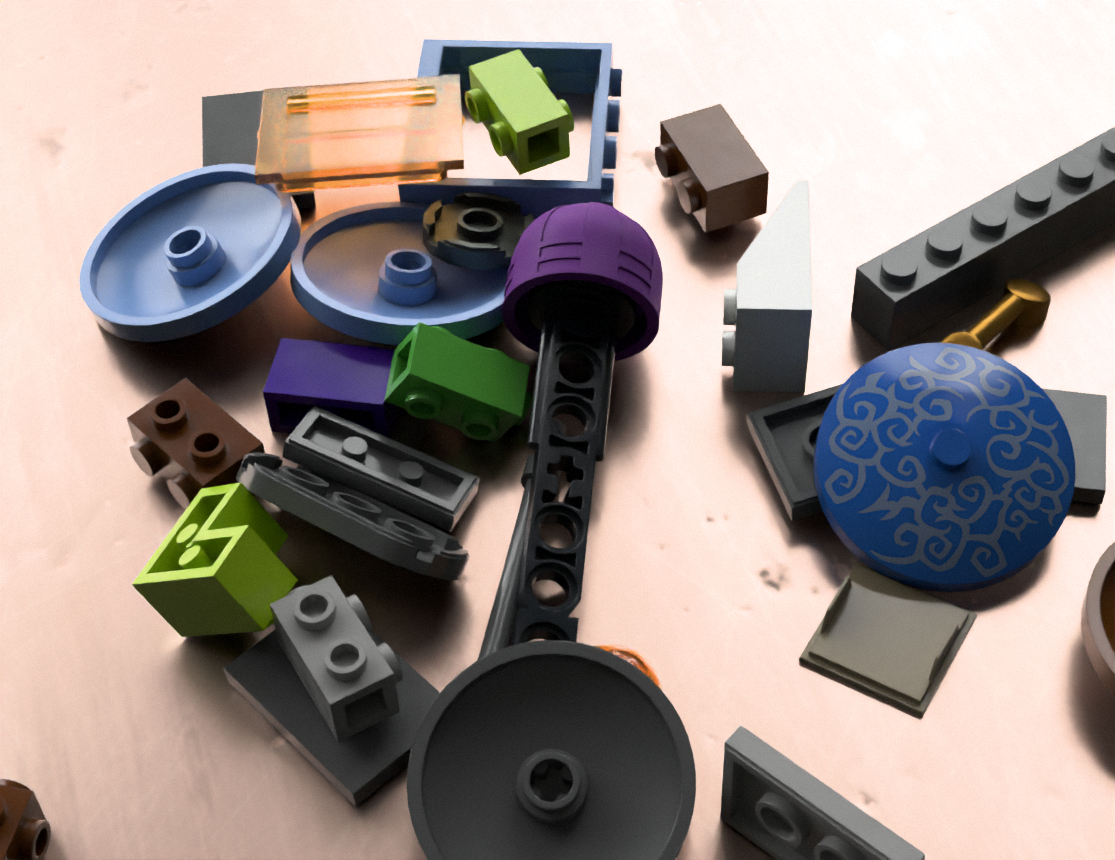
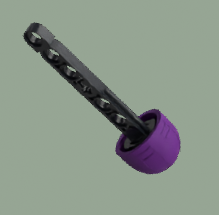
M589 202L561 205L539 216L522 234L507 272L502 306L503 321L509 332L519 342L538 352L527 447L535 449L516 597L518 613L513 621L510 646L526 643L533 639L576 642L579 618L572 617L581 601L595 461L600 462L604 460L614 361L623 360L640 353L654 341L659 331L663 270L658 250L650 235L638 222L618 211L615 207L603 203ZM566 362L578 363L588 371L590 380L582 384L569 382L561 375L559 365ZM559 414L575 416L584 426V433L576 437L563 435L556 430L552 418ZM556 470L566 472L567 482L571 483L563 503L553 502L558 486V479L554 476ZM546 523L563 525L572 536V544L565 548L549 546L542 540L539 534V527ZM539 580L554 581L563 588L566 594V602L557 607L543 605L535 598L532 592V585Z

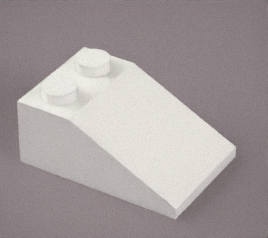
M797 180L738 261L736 289H724L723 325L734 326V331L722 330L721 366L733 367V391L805 393L812 321L809 180Z

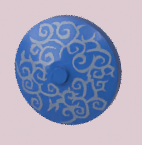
M923 343L905 346L878 356L860 367L842 384L831 399L824 413L814 449L813 471L818 499L828 522L843 544L857 558L883 576L923 590L937 592L971 591L1000 583L1016 575L1037 559L1050 544L1065 520L1074 493L1076 475L1073 445L1063 418L1052 400L1031 377L1013 364L989 352L964 345Z

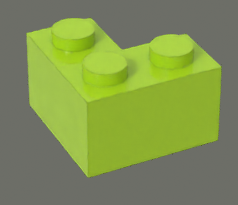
M242 483L202 488L134 580L132 586L181 637L264 631L274 623L270 604L290 593L298 579L276 556L288 538L287 533Z

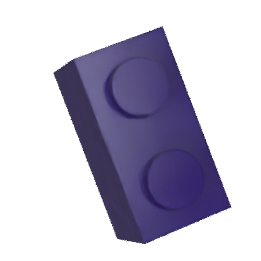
M281 338L263 389L271 431L291 434L313 406H317L391 439L399 406L388 403L384 399L395 349Z

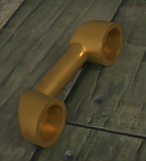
M1019 278L1009 279L1005 282L1002 299L966 332H954L946 336L940 343L958 344L983 350L1009 324L1021 328H1032L1042 324L1048 315L1051 295L1043 287L1031 281Z

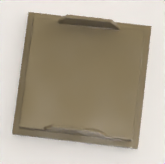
M856 562L849 576H846L829 604L823 619L800 655L799 661L923 717L976 620L977 614L920 589L892 580Z

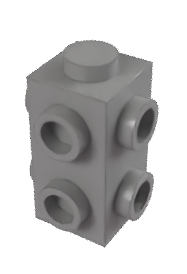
M331 575L312 585L298 587L284 598L270 604L279 644L338 742L400 712L396 683L403 680L402 670L389 645L383 643L376 646L370 637L369 632L372 631L370 619L363 604L355 594L346 598Z

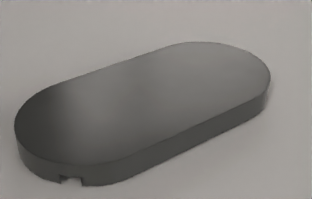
M251 452L244 456L236 480L253 494L394 565L438 579L459 580L462 578L470 555L468 550H463V547L458 544V540L447 533L385 502L299 465L297 468L281 467L283 460L279 459V456L261 452Z

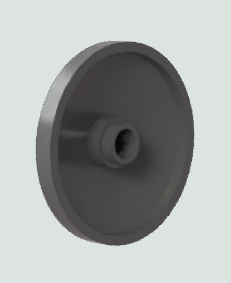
M564 640L526 642L506 647L474 662L448 683L435 698L417 730L410 752L407 770L408 807L415 834L427 860H676L688 835L694 812L696 797L694 755L686 729L673 704L664 692L636 666L611 652L584 643Z

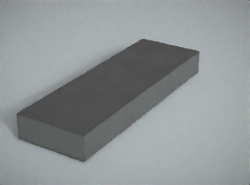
M313 406L284 442L283 458L450 532L478 491L479 477L317 406Z

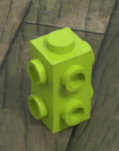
M520 49L469 66L471 90L465 93L466 105L473 121L476 124L482 122L489 131L492 146L499 157L506 156L519 175L570 157L569 133L574 131V119L571 110L563 99H556L549 89L543 71L539 67L533 68Z

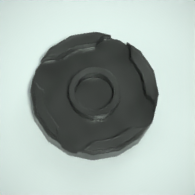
M461 193V195L454 196V203L442 206L441 199L431 204L423 214L422 243L433 256L451 265L481 270L505 268L510 266L513 253L522 234L536 219L531 213L527 216L520 213L521 205L510 198L490 193Z

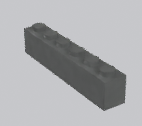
M1115 126L856 267L851 317L885 349L890 351L1005 286L1007 280L1019 278L1114 224Z

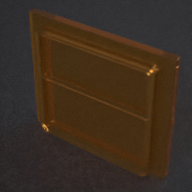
M460 74L264 88L260 129L257 133L259 139L255 167L256 185L275 183L276 189L280 192H299L435 182L447 178L449 170L465 169L463 146L465 118L462 116Z

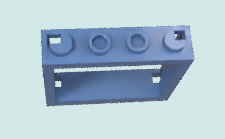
M423 39L398 179L400 201L433 204L442 199V206L454 203V196L461 195V193H490L512 199L521 205L520 213L526 216L531 213L535 219L561 205L597 202L613 207L615 175L606 173V169L617 168L618 140L617 136H609V132H619L620 100H612V97H622L623 91L622 68H613V43ZM520 49L533 68L539 67L543 71L552 93L595 94L587 181L433 177L446 91L471 90L469 66Z

